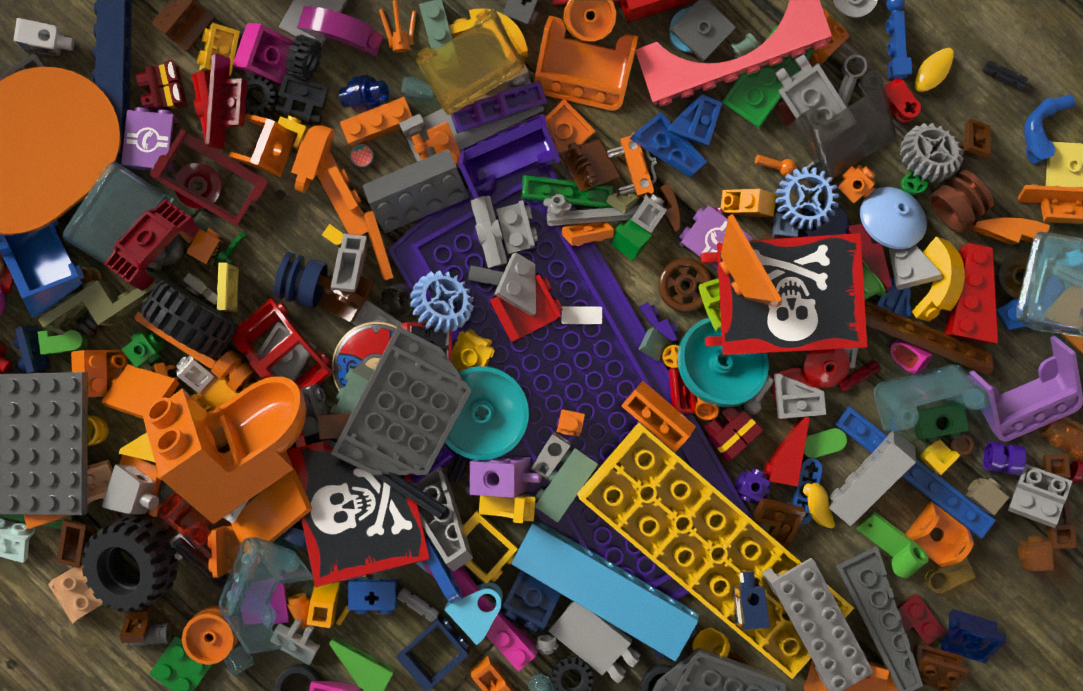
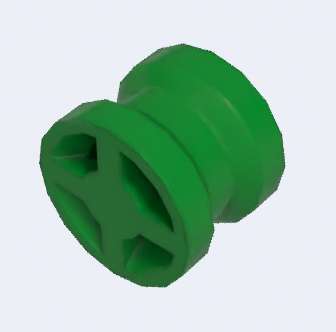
M914 171L902 178L900 183L901 189L911 196H915L927 188L928 178L922 181L921 176H914Z

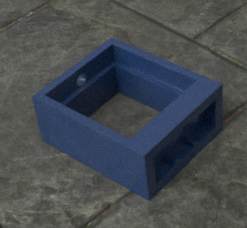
M440 616L396 655L398 661L425 691H429L463 661L470 652L468 649L470 645L463 636L458 637L453 631L454 626L447 618L443 620ZM439 627L460 652L431 677L410 651L434 629Z

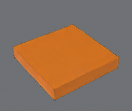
M565 99L546 116L559 153L569 150L568 145L573 142L580 146L584 145L596 133L592 126Z

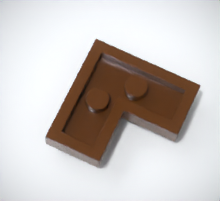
M761 498L753 514V519L757 523L771 525L768 534L788 550L806 511L804 507Z

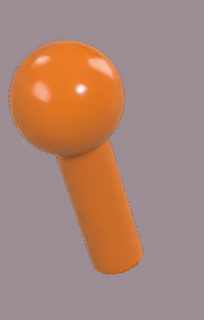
M757 155L755 158L756 164L779 170L780 174L784 177L788 173L793 176V171L797 169V164L791 159L779 161L762 155Z

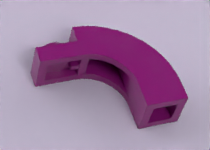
M304 6L297 26L298 29L313 37L337 40L374 57H377L383 37L382 34L371 29V25L363 21L319 7Z

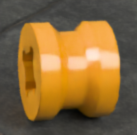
M678 345L666 347L661 355V360L668 368L678 367Z

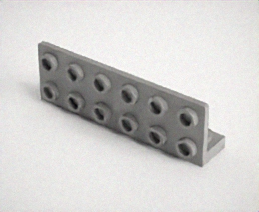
M524 63L505 72L504 79L495 83L487 90L482 89L424 118L420 114L399 123L417 161H421L419 154L415 153L413 148L414 142L411 137L420 134L423 141L429 139L426 129L447 121L459 150H462L543 112L544 108L542 105L491 124L458 134L456 132L450 115L451 109L473 104L476 100L494 96L501 91L530 84L529 73ZM433 146L427 149L429 156L436 154Z
M812 558L782 575L780 573L776 575L771 568L762 572L772 592L782 603L814 662V669L828 691H843L873 673Z

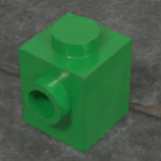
M630 219L626 224L623 225L621 223L615 229V238L611 245L634 261L646 248L652 235Z

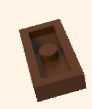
M968 119L965 124V139L960 148L964 150V156L975 160L989 158L991 155L990 125Z

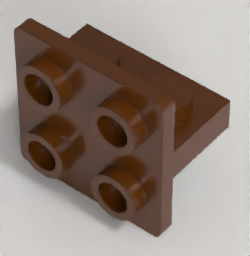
M170 0L152 21V25L185 52H188L203 34L204 29L208 28L215 20V17L202 7L197 0Z
M320 274L317 283L322 285L320 290L324 294L318 304L353 323L372 290L374 282L361 276L355 292L331 290L332 279Z
M917 643L914 647V659L923 686L934 687L939 691H952L969 675V669L962 667L963 656Z

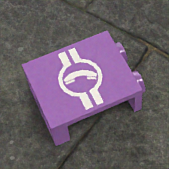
M139 107L135 111L127 110L121 165L128 169L151 171L159 156L167 155L171 148L173 123L179 124V119L168 110H158V113H153L149 109ZM171 162L166 172L174 173L175 164Z
M708 205L705 210L700 208L693 217V220L696 222L690 229L687 226L679 236L682 239L679 245L681 247L686 246L699 257L704 252H717V243H723L728 220ZM743 231L747 240L751 241L753 237ZM718 262L709 263L717 269L716 273H718Z

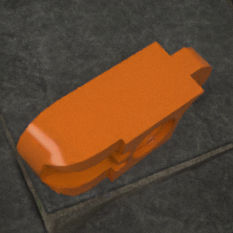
M323 125L313 126L308 130L305 140L301 141L291 173L297 174L295 182L296 191L305 193L310 186L311 180L316 175H321L333 142L334 129Z

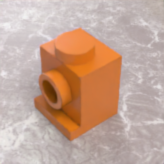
M561 409L557 432L580 437L585 414Z

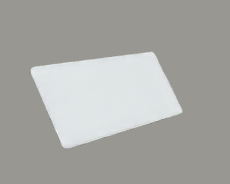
M562 306V324H602V307Z

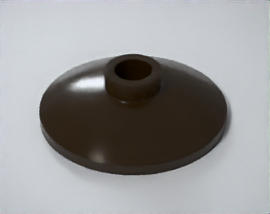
M1017 253L1007 257L1002 262L998 271V281L1003 291L1009 296L1017 299H1026L1036 295L1042 289L1045 282V271L1041 262L1034 256L1026 253ZM1016 273L1022 276L1021 281L1016 280Z

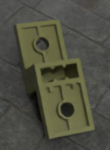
M155 279L143 291L136 288L132 292L126 291L121 295L113 284L92 280L83 286V290L79 293H72L66 296L62 304L57 307L52 306L43 313L44 316L40 317L38 321L42 327L61 330L89 310L98 325L115 327L141 310L143 304L160 280Z

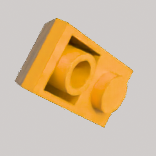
M762 189L723 190L721 208L723 209V214L748 217H774L776 194Z
M341 582L317 588L314 586L307 625L331 628L335 623Z

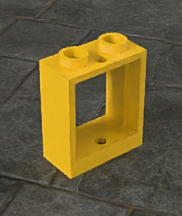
M477 510L463 525L466 537L480 522L509 549L488 573H485L472 560L465 564L487 584L490 580L495 582L503 573L501 568L506 562L509 565L512 563L517 554L518 546L483 514H479V510Z

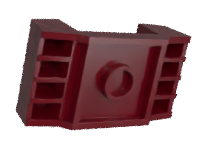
M165 199L154 209L147 210L114 244V251L104 265L127 283L143 291L155 281L145 271L146 267L171 243L176 235L190 243L199 229L191 216Z

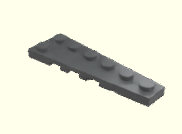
M878 546L835 565L885 667L889 670V675L898 691H914L922 687L920 674L913 653L910 650L908 637L901 622L902 619L894 600L892 588H890L887 579V573Z

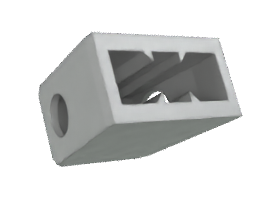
M115 465L102 507L127 514H146L148 509L154 510L159 504V498L153 495L156 483L132 465Z

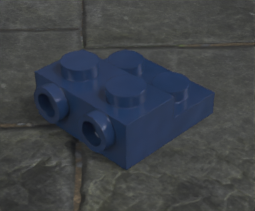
M520 570L500 610L504 612L503 616L508 620L515 622L518 619L525 623V629L536 633L537 630L541 632L545 628L561 593Z

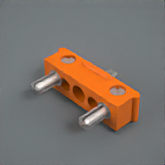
M631 136L621 138L620 147L607 151L609 158L624 154L632 184L619 188V194L626 195L635 192L639 198L644 197L645 194L651 197L654 193L652 184L657 179L654 165L657 164L656 158H652L649 151L645 149L647 158L650 161H654L650 166L653 180L651 181L641 146L630 140Z

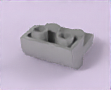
M1025 464L1024 470L1016 484L1008 511L1055 528L1063 505L1066 502L1072 481Z

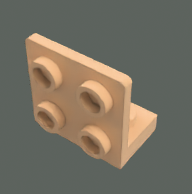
M84 565L80 568L73 567L51 580L48 584L72 624L102 605V600L100 598L96 599L93 595V590L88 588L86 584L87 578L86 576L83 577L82 569L85 568Z

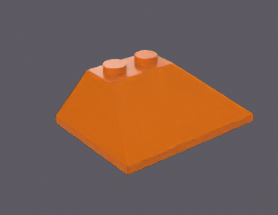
M733 214L728 216L721 251L723 261L719 264L726 275L731 274L735 282L731 283L736 294L738 296L742 294L745 299L774 307L781 306L782 298Z

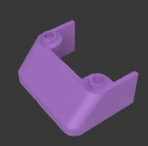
M1056 336L1050 337L1054 356L1040 364L1038 369L1039 378L999 395L998 390L994 386L986 383L974 370L969 372L975 400L993 433L1001 441L1015 439L1073 414L1082 407L1083 394L1076 352Z

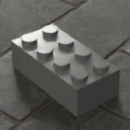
M449 149L362 185L369 205L384 234L469 198Z

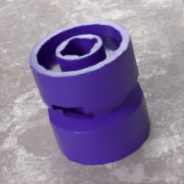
M989 441L986 444L983 453V468L985 470L999 473L1003 470L1005 474L1018 476L1022 474L1026 464V450L1024 446L1012 444L1005 446L1004 443Z

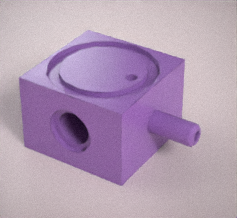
M500 456L494 459H476L470 462V495L515 498L531 490V482L540 483L542 479L541 474L531 473V457Z

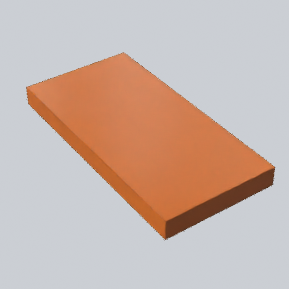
M295 469L259 493L244 506L235 522L231 523L246 560L256 557L312 510V506Z

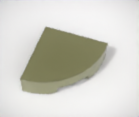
M614 193L608 196L606 203L625 214L638 204L639 197L633 194L625 196Z

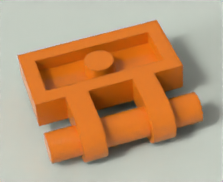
M447 121L426 129L429 139L423 141L420 134L411 137L414 142L413 148L415 153L419 154L421 160L430 157L427 149L432 146L436 154L449 149L456 167L459 168L460 150Z

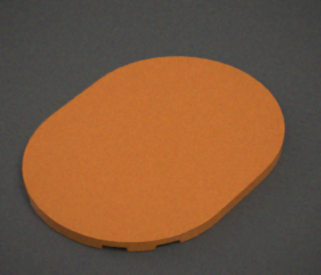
M35 67L16 72L0 81V235L31 233L50 225L98 188L113 170L121 145L118 117L103 91L82 75L62 68Z

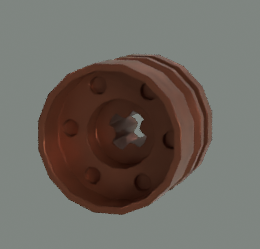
M961 170L948 181V185L941 186L929 196V201L937 216L949 228L960 233L975 222V217H981L994 206V200L988 188L977 176L967 170Z

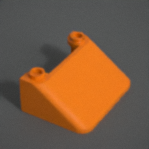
M549 16L544 28L534 82H541L545 96L565 99L610 111L619 109L623 104L638 36L631 34L622 35L617 41L616 49L566 38V25L564 21L560 18Z

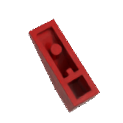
M800 417L771 455L770 461L766 462L764 473L767 476L766 479L770 482L798 486L810 417Z

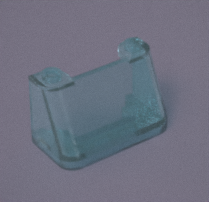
M112 162L104 169L63 232V239L104 264L114 251V244L147 210L154 209L165 199L171 203L174 198L117 162Z
M1038 232L1035 235L1017 305L1016 316L1019 322L1035 331L1083 337L1082 238L1050 232Z
M948 364L922 371L916 375L911 374L882 382L874 390V398L883 430L901 431L915 426L919 418L916 406L942 399L964 403L965 408L973 410L990 406L986 391L957 364Z

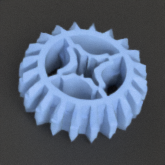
M807 167L802 168V174L798 169H795L793 176L789 173L785 176L787 182L782 180L779 183L783 189H777L776 194L782 197L777 198L775 203L782 204L783 206H780L777 211L786 212L782 219L786 220L790 217V226H793L797 221L798 229H802L805 223L807 230H811L813 224L816 228L821 227V221L826 224L829 222L828 216L832 217L835 215L834 210L831 208H837L839 204L832 200L839 198V194L832 193V191L837 188V185L830 186L828 184L832 181V177L825 180L823 178L825 171L816 175L817 168H812L810 174ZM809 181L817 186L810 189L803 184L800 185L799 182ZM791 188L795 190L794 194L797 197V201L793 206L789 199ZM821 191L825 199L823 209L819 207L821 204L817 198ZM812 192H815L807 203L804 202L802 205H799L807 194L810 195ZM805 208L816 215L804 216L797 211Z
M440 270L435 275L430 272L426 277H421L418 283L414 285V291H412L410 297L413 299L410 307L415 308L413 315L420 316L418 323L425 321L427 323L426 329L433 326L434 332H438L441 328L443 333H447L449 329L453 332L458 327H462L471 316V311L473 310L471 303L474 298L468 296L470 289H464L465 281L459 283L457 281L458 275L451 278L449 272L443 276ZM428 290L431 293V300L429 302L426 299V291ZM454 302L457 303V313H456V314H455L454 311H453V309H454L453 303H454Z

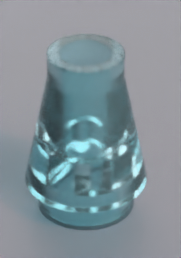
M411 75L410 77L404 76L400 94L406 95L405 98H427L432 100L435 86L429 85Z

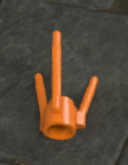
M393 0L396 32H393V36L384 10L379 9L388 37L389 48H392V51L395 53L408 52L411 50L410 46L414 45L413 37L417 13L416 11L412 12L408 36L406 31H401L398 1Z

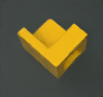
M939 439V441L932 442L918 458L934 473L942 475L959 458L960 454L951 451Z

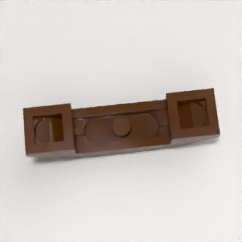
M1069 454L1044 455L1042 470L1066 479L1071 478ZM1067 496L1066 502L1063 505L1057 526L1053 528L1046 525L1052 549L1077 548L1075 524H1071L1069 496Z

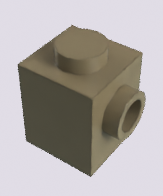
M991 478L974 480L969 485V491L965 495L984 512L995 515L1009 498L1000 490L1001 485Z

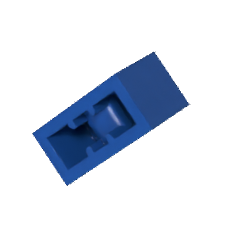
M351 579L348 582V610H355V614H367L369 610H378V614L392 613V610H396L398 607V579ZM371 592H374L375 596H379L375 602L372 601L371 597H368Z

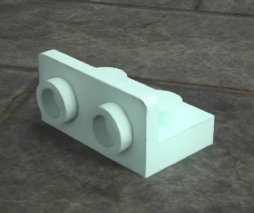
M0 518V557L24 563L28 558L29 539L35 533V528L27 529V526L23 523H15Z

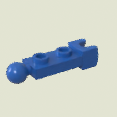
M887 0L886 3L887 9L891 12V16L886 22V32L890 34V42L887 47L888 56H891V61L887 64L889 80H894L897 77L907 79V75L912 74L911 57L907 58L904 11H901L905 5L904 0Z

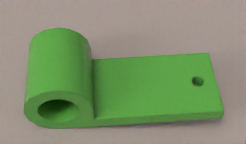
M875 511L856 528L893 557L892 569L899 577L909 578L928 562V555L921 546Z

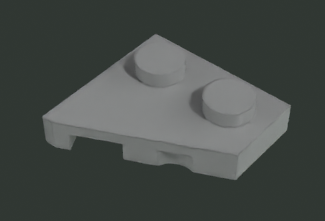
M916 245L907 249L889 248L897 290L943 279L941 272Z
M513 253L494 295L530 316L536 314L535 264L520 254Z
M774 374L778 419L826 415L824 391L787 378L781 374Z

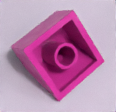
M247 23L232 66L249 75H255L256 77L260 75L272 83L281 85L284 74H288L285 62L288 59L286 56L290 52L289 47L293 45V40L262 24Z

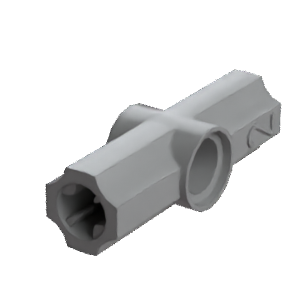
M490 196L471 200L473 214L477 223L475 227L480 245H482L488 269L506 265L507 258L501 241L503 238L498 219L496 220Z

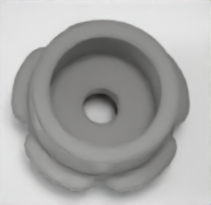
M545 634L538 637L536 649L540 650L542 654H552L559 644H557L555 636Z

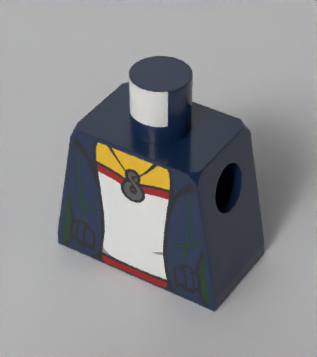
M754 571L740 572L741 585L733 586L736 624L745 630L770 627L764 587L755 584Z

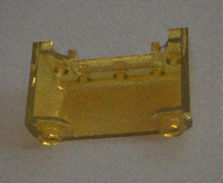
M494 8L490 11L486 9L476 16L477 21L472 28L437 50L426 47L417 54L416 62L447 115L460 110L510 79L525 67L523 52Z

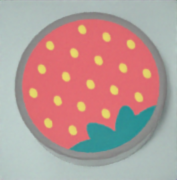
M358 144L351 150L350 158L357 167L366 168L373 163L374 153L369 146Z

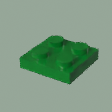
M177 634L149 675L172 691H195L213 664H201L191 659L183 648L182 637Z

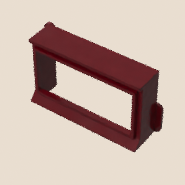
M182 129L167 155H160L150 172L152 178L235 226H238L251 202L259 199L267 185V180L262 176H259L214 148L206 146L205 143ZM183 143L255 185L237 216L164 175Z

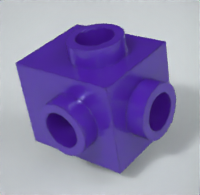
M754 468L752 472L744 470L743 474L740 473L735 483V486H737L736 491L741 493L740 498L752 504L754 500L760 502L761 498L766 499L771 490V486H768L770 481L765 479L766 474ZM753 483H758L756 491L751 489Z

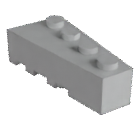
M893 429L874 452L863 461L856 472L851 473L847 477L845 484L840 489L836 488L829 497V508L851 526L916 463L915 446Z
M439 466L418 483L412 481V484L446 507L444 514L437 518L417 505L422 526L446 565L454 572L473 559L447 474L442 466Z

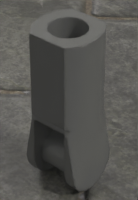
M470 266L468 280L499 285L504 272Z

